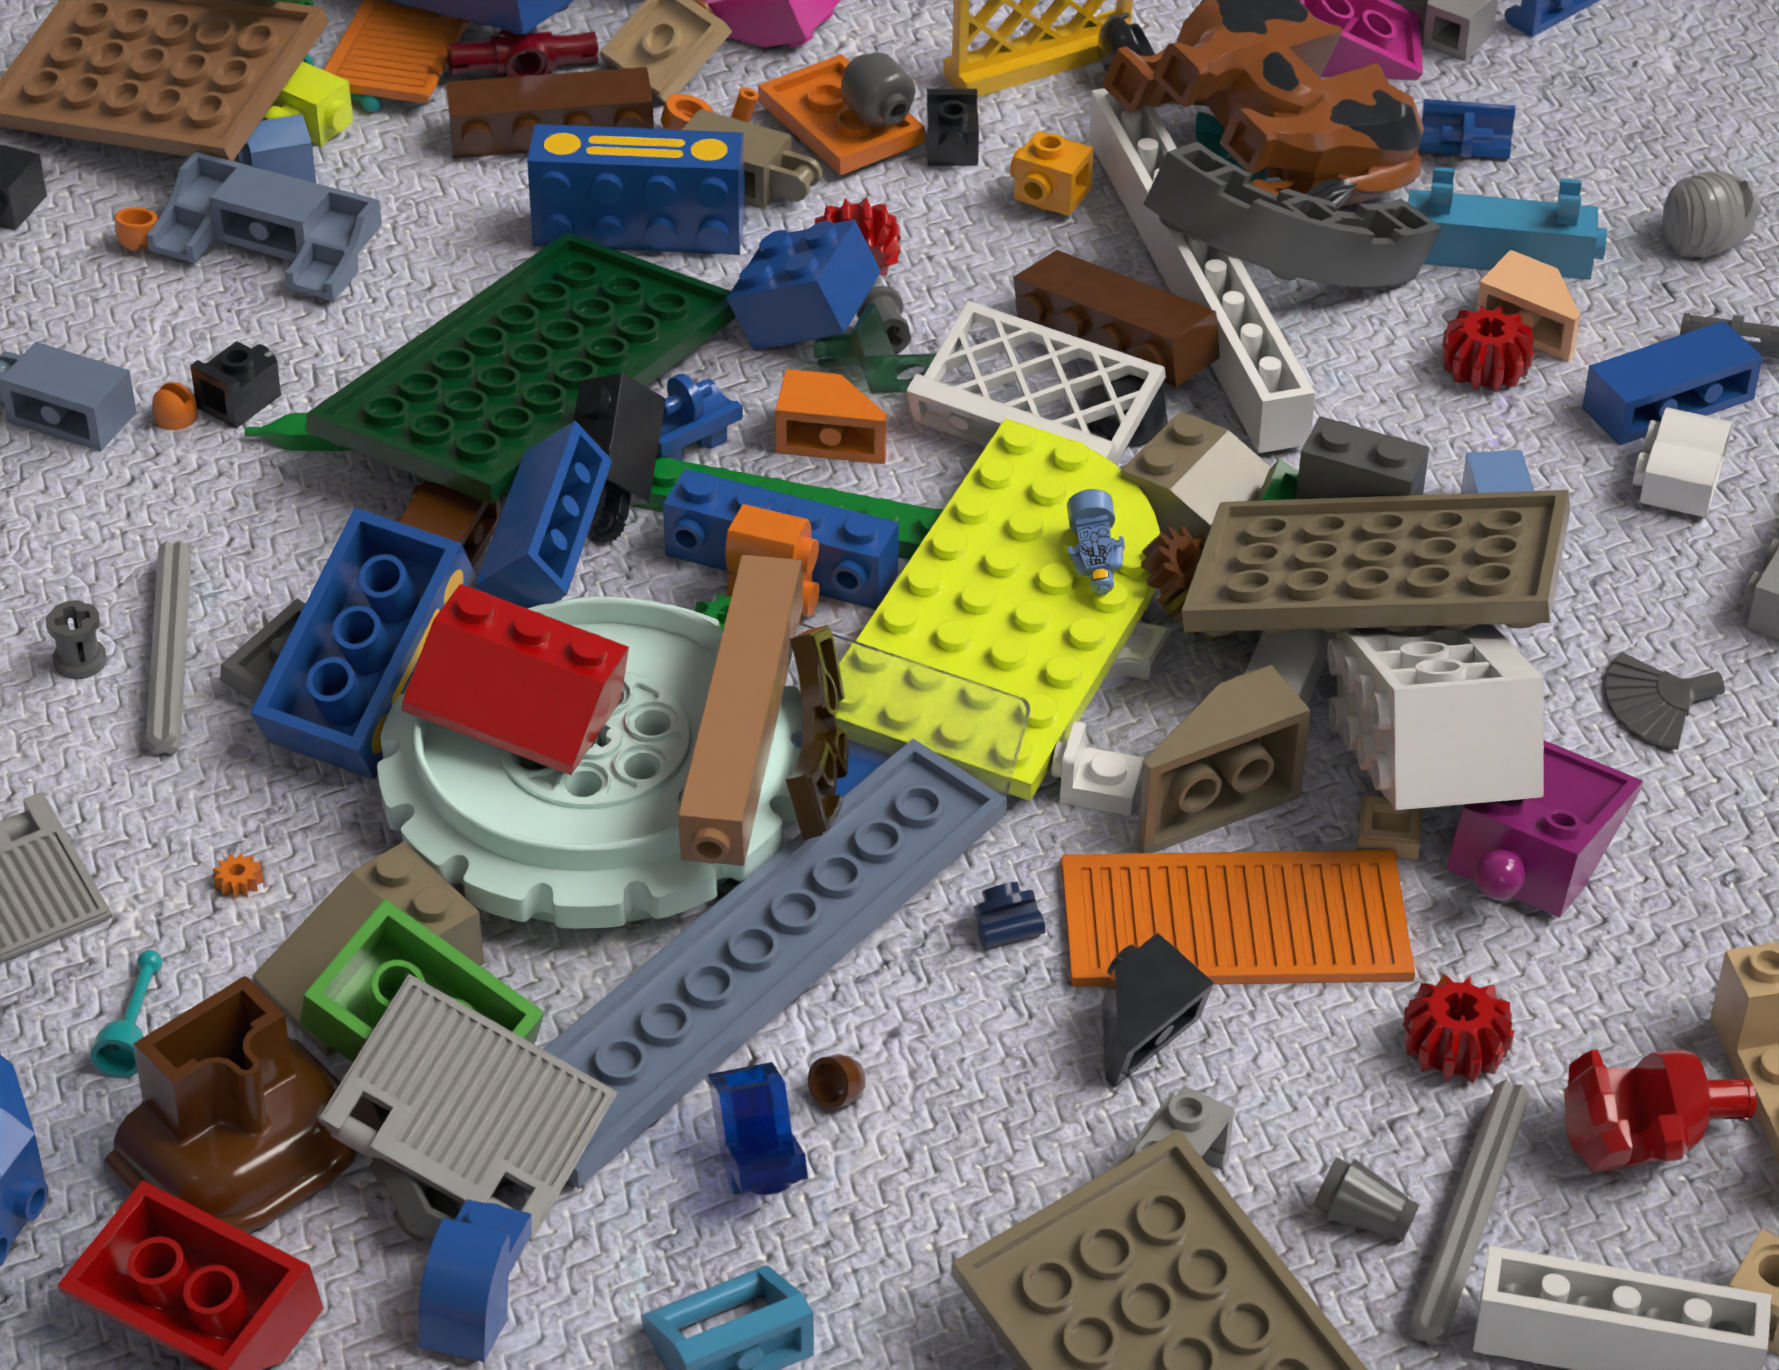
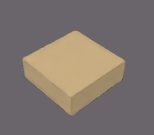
M1362 795L1357 850H1395L1398 858L1418 860L1423 808L1395 810L1386 797Z

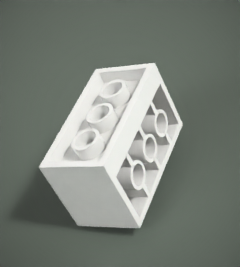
M1493 624L1476 625L1465 630H1451L1445 626H1415L1410 630L1401 632L1388 631L1383 627L1354 628L1348 632L1336 633V639L1328 641L1327 656L1329 669L1332 675H1337V696L1330 697L1328 704L1331 730L1333 733L1339 734L1344 742L1346 751H1351L1354 754L1362 771L1366 770L1372 778L1374 788L1381 790L1395 810L1544 797V677Z

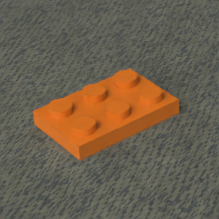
M842 54L759 84L758 102L840 176L925 143V126L910 113L901 122L878 129L868 127L843 102L840 93L843 72L850 63Z

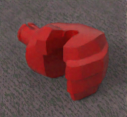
M1594 1049L1584 1053L1569 1064L1567 1087L1564 1089L1566 1114L1564 1120L1571 1149L1583 1159L1590 1172L1595 1173L1626 1169L1661 1160H1680L1685 1153L1694 1149L1702 1140L1709 1120L1737 1119L1739 1121H1748V1118H1752L1756 1110L1757 1097L1755 1087L1748 1078H1738V1080H1707L1704 1067L1698 1056L1685 1049L1653 1052L1643 1057L1634 1068H1607L1602 1061L1599 1050Z

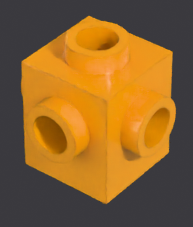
M1037 131L1023 148L1019 147L1013 155L1010 175L1015 178L1014 200L1070 217L1091 191L1094 147L1064 139L1057 134Z

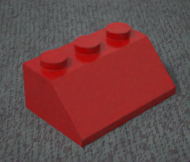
M459 584L433 620L402 700L401 711L572 775L621 701L629 647L483 591Z
M144 1180L140 1182L57 1284L60 1293L207 1370H262L284 1362L324 1310L310 1264Z

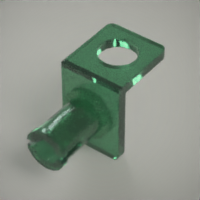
M868 304L865 307L851 334L819 338L815 340L814 344L815 358L826 357V359H819L817 362L821 368L860 365L870 393L906 392L913 378L898 379V375L907 369L922 367L924 370L919 375L924 376L937 354L894 355L877 304Z

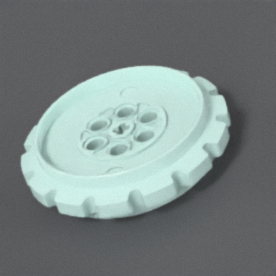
M582 597L559 600L554 603L527 608L629 647L621 701L572 775L401 711L402 700L405 694L399 695L394 701L380 735L383 760L378 762L377 770L382 806L389 827L392 830L401 831L402 842H405L450 885L463 884L466 900L474 907L515 921L525 922L532 918L555 923L560 928L591 929L623 926L626 922L651 917L661 919L687 911L716 898L717 887L729 878L738 881L745 880L783 846V823L797 821L786 779L795 770L800 755L803 731L801 692L797 687L785 686L745 866L681 860L678 813L723 630L719 626V621L715 618L670 604L625 597Z

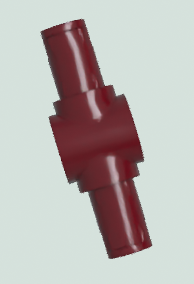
M501 29L498 35L491 36L490 40L471 43H448L447 63L450 75L480 71H493L495 75L507 74L508 77L544 75L548 71L555 70L556 66H563L564 64L597 63V53H599L598 40L595 31L570 35H553L551 31L538 32L536 29L528 34L514 35L509 33L508 30Z

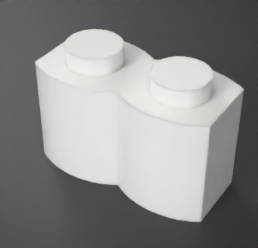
M1668 407L1664 411L1661 422L1651 420L1645 439L1644 450L1639 454L1633 477V485L1642 487L1639 503L1707 517L1726 456L1732 421Z

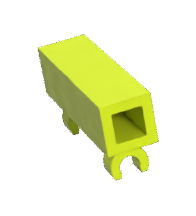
M302 61L262 120L303 114L311 142L318 146H323L353 123L349 81Z

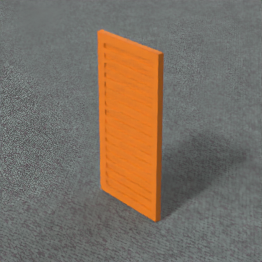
M1395 850L1062 854L1059 866L1062 869L1071 987L1108 986L1111 976L1107 973V970L1114 958L1131 944L1139 948L1157 933L1210 978L1214 985L1414 981L1415 968L1397 868L1398 856Z

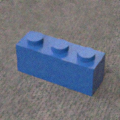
M1721 321L1590 365L1582 409L1620 446L1646 437L1650 421L1661 422L1666 407L1707 416L1754 400L1763 357L1725 321Z

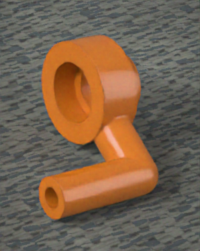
M741 88L730 117L750 123L759 97L758 93L750 88ZM674 94L666 100L661 115V123L665 129L682 130L699 109L713 113L714 110L700 98L687 94Z

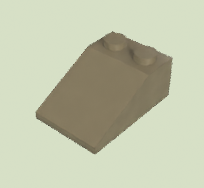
M1180 411L1121 469V478L1139 486L1156 515L1160 533L1168 526H1171L1175 531L1184 526L1192 538L1201 533L1205 540H1207L1219 503L1256 501L1271 466L1230 430Z
M1273 665L1247 674L1238 675L1228 681L1219 683L1144 760L1137 845L1140 853L1160 851L1301 797L1311 710Z
M405 842L398 844L351 871L252 975L254 984L327 1057L337 1051L300 1025L304 994L385 898L479 966L484 964L479 911Z

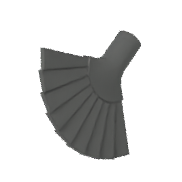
M1623 652L1613 659L1607 672L1605 686L1608 706L1616 716V720L1623 724L1627 731L1641 737L1642 741L1659 745L1660 748L1674 750L1679 749L1686 716L1689 715L1692 703L1697 700L1724 694L1725 691L1723 678L1718 671L1682 679L1667 671L1662 672Z

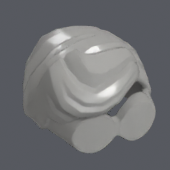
M1718 171L1701 172L1698 175L1681 179L1668 193L1663 207L1662 235L1665 238L1666 246L1671 247L1675 253L1680 254L1682 257L1704 258L1737 246L1741 240L1752 234L1755 220L1762 213L1761 200L1757 193L1753 191V182L1744 180L1735 174Z

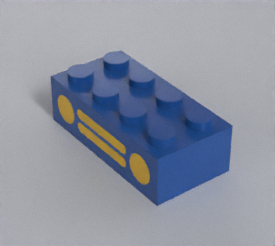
M535 124L527 159L533 246L546 247L567 232L614 250L740 255L745 223L743 132Z
M354 508L250 712L269 743L375 780L378 774L377 764L383 760L380 735L386 717L396 698L406 693L433 620L459 584L470 587L476 575L460 542Z

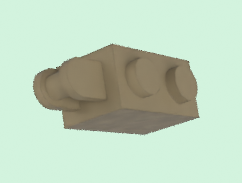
M699 109L682 129L743 132L745 204L765 209L775 196L792 201H802L809 194L810 186L816 185L822 178V168L815 159L791 152V134Z

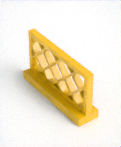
M953 0L952 56L944 58L943 75L956 89H977V97L1099 62L1101 60L1098 52V37L1102 25L1108 18L1125 12L1130 15L1125 19V22L1130 25L1132 0H1116V9L1094 15L1105 0H1087L1083 6L1075 0H1054L1040 18L1030 12L1040 0H1021L1019 4L1014 0H988L975 16L969 13V0ZM1005 3L1014 10L1000 27L994 30L987 23ZM1068 5L1078 11L1069 23L1051 27ZM1025 18L1034 23L1026 35L1008 39ZM981 30L991 36L982 48L968 51V46Z

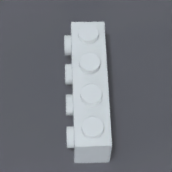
M1489 1245L1472 1352L1573 1370H1763L1768 1351L1772 1294Z

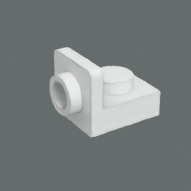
M1074 721L1068 742L1058 741L1053 756L1051 775L1052 777L1061 778L1060 803L1131 816L1143 776L1144 757L1085 747L1086 723Z

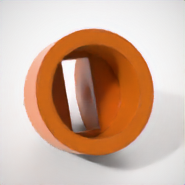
M139 207L125 208L115 214V233L121 246L130 251H137L139 245L143 249H147L146 234L157 222V215L151 210Z
M168 382L161 386L160 390L153 395V417L159 427L167 430H179L192 425L198 417L196 399L191 389L181 382Z

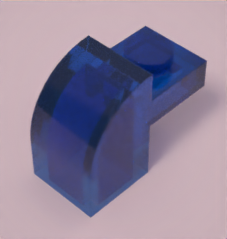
M768 1062L708 1074L718 1143L733 1195L748 1192L758 1195L776 1194L787 1190L793 1183L808 1179L805 1153L791 1129L785 1081L774 1063Z

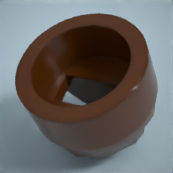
M834 1054L817 1059L809 1069L808 1088L815 1102L825 1109H836L852 1104L861 1097L866 1086V1075L863 1067L850 1056Z

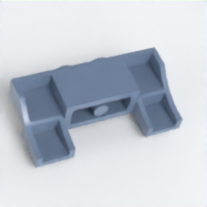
M195 151L179 168L170 199L160 218L146 234L148 250L178 260L195 263L209 246L217 240L288 259L294 262L285 272L287 289L334 301L359 272L357 254L382 226L380 201Z

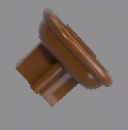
M243 976L133 1043L142 1102L125 1117L118 1127L114 1137L113 1150L104 1160V1167L130 1194L144 1180L244 1232L250 1233L268 1225L331 1184L353 1164L358 1152L330 1136L331 1132L326 1130L327 1127L321 1125L318 1121L341 1081L299 1040L291 1039L288 1036L286 1014L247 976Z

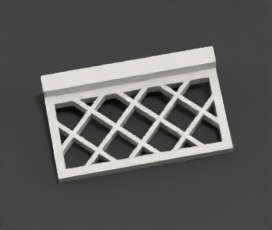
M968 301L925 375L916 374L906 392L914 422L986 447L1006 418L1070 440L1080 441L1119 467L1118 462L1164 381L1166 374L1165 367ZM974 322L995 328L999 336L969 347L966 336ZM1030 341L1045 346L1046 355L1018 364L1012 350L1013 347ZM1005 351L1011 367L982 377L975 361ZM1078 358H1084L1094 363L1097 371L1067 381L1061 364ZM967 363L974 376V380L957 386L940 382L947 370ZM1053 367L1060 384L1031 394L1024 377ZM1130 374L1145 379L1139 391L1117 398L1110 382ZM1017 380L1023 397L1006 403H1000L992 400L987 390ZM1103 384L1110 401L1080 411L1073 394ZM1066 397L1073 413L1052 421L1041 417L1036 407ZM1116 414L1120 426L1111 441L1089 433L1087 423Z

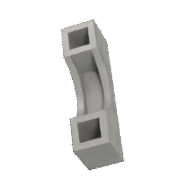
M1391 0L1419 14L1420 27L1423 31V46L1466 61L1493 35L1498 0Z

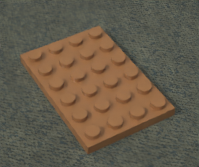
M59 0L0 79V127L188 157L196 151L233 161L324 31L329 21L323 7L280 1Z

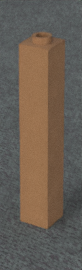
M752 555L741 556L678 813L681 860L745 866L793 652L790 639L797 634L803 607L802 560Z

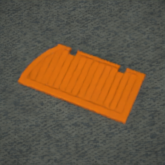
M363 0L324 70L348 80L350 93L427 103L439 82L438 76L443 74L448 65L447 44L459 43L467 29L466 23H470V21L452 16H439L436 12L417 7H403L400 3L389 0Z

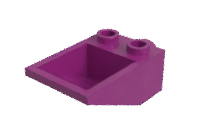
M1544 740V797L1465 804L1462 808L1446 869L1475 881L1478 889L1488 898L1506 900L1513 897L1557 917H1561L1588 883L1640 793L1643 780Z

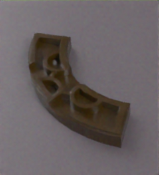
M828 625L808 629L790 639L800 683L803 731L799 759L795 770L786 779L803 840L822 836L831 828L843 803L841 795L835 796L837 779L846 777L848 774V733L843 728H839L837 724L839 701L845 699L837 651L831 627H828Z

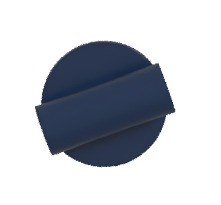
M1017 881L983 890L984 902L973 906L978 923L979 940L984 949L1045 934L1044 918L1040 910H1038L1034 891H1020Z

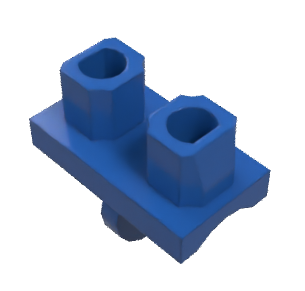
M1423 99L1421 121L1424 131L1418 148L1419 152L1455 154L1461 157L1482 156L1510 159L1515 105Z
M684 373L671 377L667 381L668 397L665 401L657 456L682 461L684 447L693 442L697 443L701 448L710 449L727 442L728 425L743 419V405L738 401H731L726 398L717 384L710 378L695 384Z

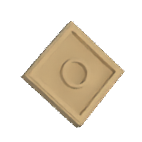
M645 0L599 52V55L614 69L647 67L651 93L665 104L668 97L678 94L732 33V30L723 20L693 0Z

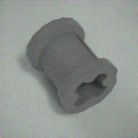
M872 287L856 313L859 321L865 325L863 335L867 350L874 355L882 357L900 353L908 346L911 340L908 322L901 317L903 313L902 298L899 292L891 287Z
M79 600L66 601L56 605L46 616L47 632L55 639L56 649L53 653L54 669L65 678L84 679L91 677L101 671L107 662L105 648L97 640L96 630L100 626L99 612L94 605ZM69 618L73 619L74 630H70L68 626ZM78 650H82L85 660L83 662L79 660Z

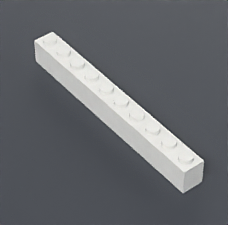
M1105 88L1092 90L1089 141L1092 147H1094L1095 153L1170 292L1173 295L1216 311L1220 358L1210 364L1257 453L1303 446L1312 431L1315 391L1241 260L1212 247L1186 232H1177L1167 228L1160 222L1159 215L1143 205L1167 152L1177 149L1155 108L1145 105L1142 109L1129 113Z

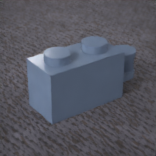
M35 342L23 355L12 352L0 354V402L4 403L6 418L9 423L102 451L137 413L130 370L39 342Z

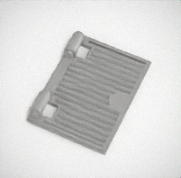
M37 793L24 798V812L0 821V963L113 917L112 912L44 793Z
M408 974L318 1121L321 1125L327 1127L326 1130L331 1132L330 1136L371 1160L375 1157L378 1160L383 1159L462 1205L469 1199L482 1203H496L505 1208L514 1209L492 1197L503 1176L533 1192L522 1210L523 1212L532 1213L531 1237L528 1240L532 1242L618 1092ZM361 1096L390 1111L379 1131L350 1116Z

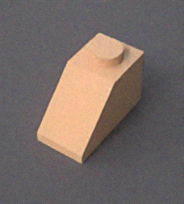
M1510 250L1480 281L1476 309L1479 305L1489 311H1495L1502 307V311L1506 315H1521L1522 324L1532 327L1533 348L1569 362L1574 356L1580 313L1558 268Z

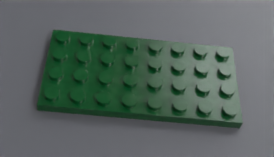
M566 232L307 412V432L331 441L337 446L346 447L377 459L382 464L395 466L420 476L428 482L438 483L466 494L474 500L492 505L510 491L524 452L573 422L580 380L624 373L647 387L737 318L726 299L731 291Z

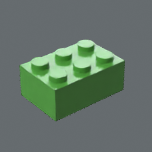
M385 898L304 994L300 1018L301 1026L351 1062H354L408 974L427 983L532 1044L537 1041L545 1012Z

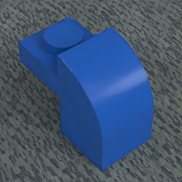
M467 1199L455 1220L442 1219L428 1254L421 1284L418 1311L419 1348L485 1362L508 1319V1279L531 1237L532 1213L505 1208L496 1203H482Z

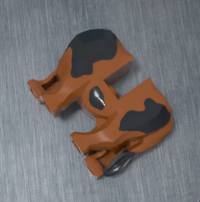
M1202 0L1183 22L1176 42L1168 44L1159 53L1152 56H1139L1128 47L1117 49L1103 82L1104 88L1129 113L1142 109L1145 105L1151 107H1159L1161 105H1182L1184 108L1191 105L1209 107L1214 116L1226 129L1219 142L1226 151L1249 173L1254 174L1265 167H1269L1266 171L1267 176L1270 178L1278 177L1282 180L1280 182H1267L1257 179L1250 181V184L1276 195L1281 190L1287 188L1306 195L1327 199L1336 205L1338 209L1376 199L1390 191L1401 189L1413 183L1421 174V156L1417 150L1424 127L1413 97L1389 84L1378 63L1321 79L1320 77L1343 30L1338 25L1326 24L1316 19L1300 0Z

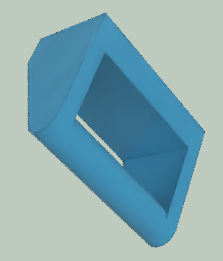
M768 1265L641 1315L643 1329L666 1370H780L814 1356V1312L802 1293ZM761 1296L768 1305L689 1338H686L678 1331V1329Z

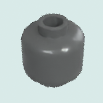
M880 52L863 54L854 58L843 72L840 87L842 100L852 112L868 127L878 129L901 122L908 115L916 92L913 79L892 57Z

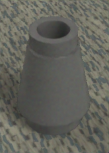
M1336 1157L1320 1188L1314 1206L1328 1213L1326 1220L1389 1237L1393 1236L1403 1241L1420 1204L1408 1199L1407 1195L1354 1158L1350 1164Z

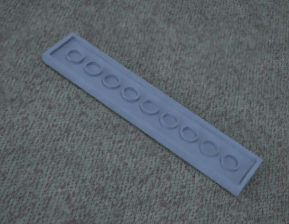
M913 738L842 797L843 803L839 814L831 828L824 835L803 840L801 833H799L544 1047L543 1050L618 1092L568 1180L578 1188L1006 816L1007 798Z

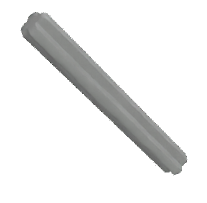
M166 541L158 548L146 728L148 750L157 756L163 752L172 755L178 751L181 745L191 565L189 546L183 541H178L175 544Z
M1504 1080L1494 1086L1411 1317L1412 1323L1409 1331L1417 1341H1427L1435 1346L1446 1340L1527 1109L1529 1092L1522 1084L1513 1085L1509 1081Z

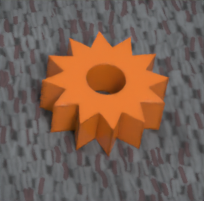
M242 852L236 858L228 854L227 861L218 860L219 867L212 869L215 890H222L223 896L232 893L234 899L240 893L248 897L249 891H258L257 884L264 883L261 862H254L253 855L244 858Z

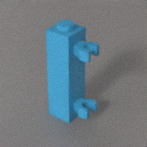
M1442 167L1433 168L1431 191L1409 190L1408 203L1442 227L1423 264L1491 270L1510 250L1558 268L1562 277L1591 280L1594 259H1604L1607 228H1598V206L1581 205L1580 191L1582 180L1561 178L1557 203L1453 193L1455 169Z

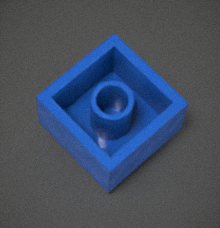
M855 219L834 224L831 221H822L809 229L789 233L786 230H778L765 236L760 241L759 248L747 267L741 271L740 278L726 299L754 350L830 337L846 332L881 270Z

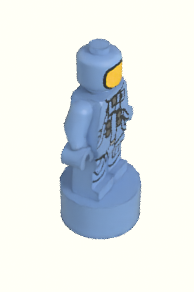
M1088 489L1074 494L1067 502L1069 526L1074 533L1078 534L1080 545H1076L1075 549L1072 546H1068L1069 558L1073 561L1078 575L1088 576L1090 579L1092 591L1096 594L1105 595L1114 588V570H1119L1122 567L1123 550H1125L1126 546L1123 536H1120L1119 540L1111 538L1110 529L1115 524L1112 497L1105 491Z

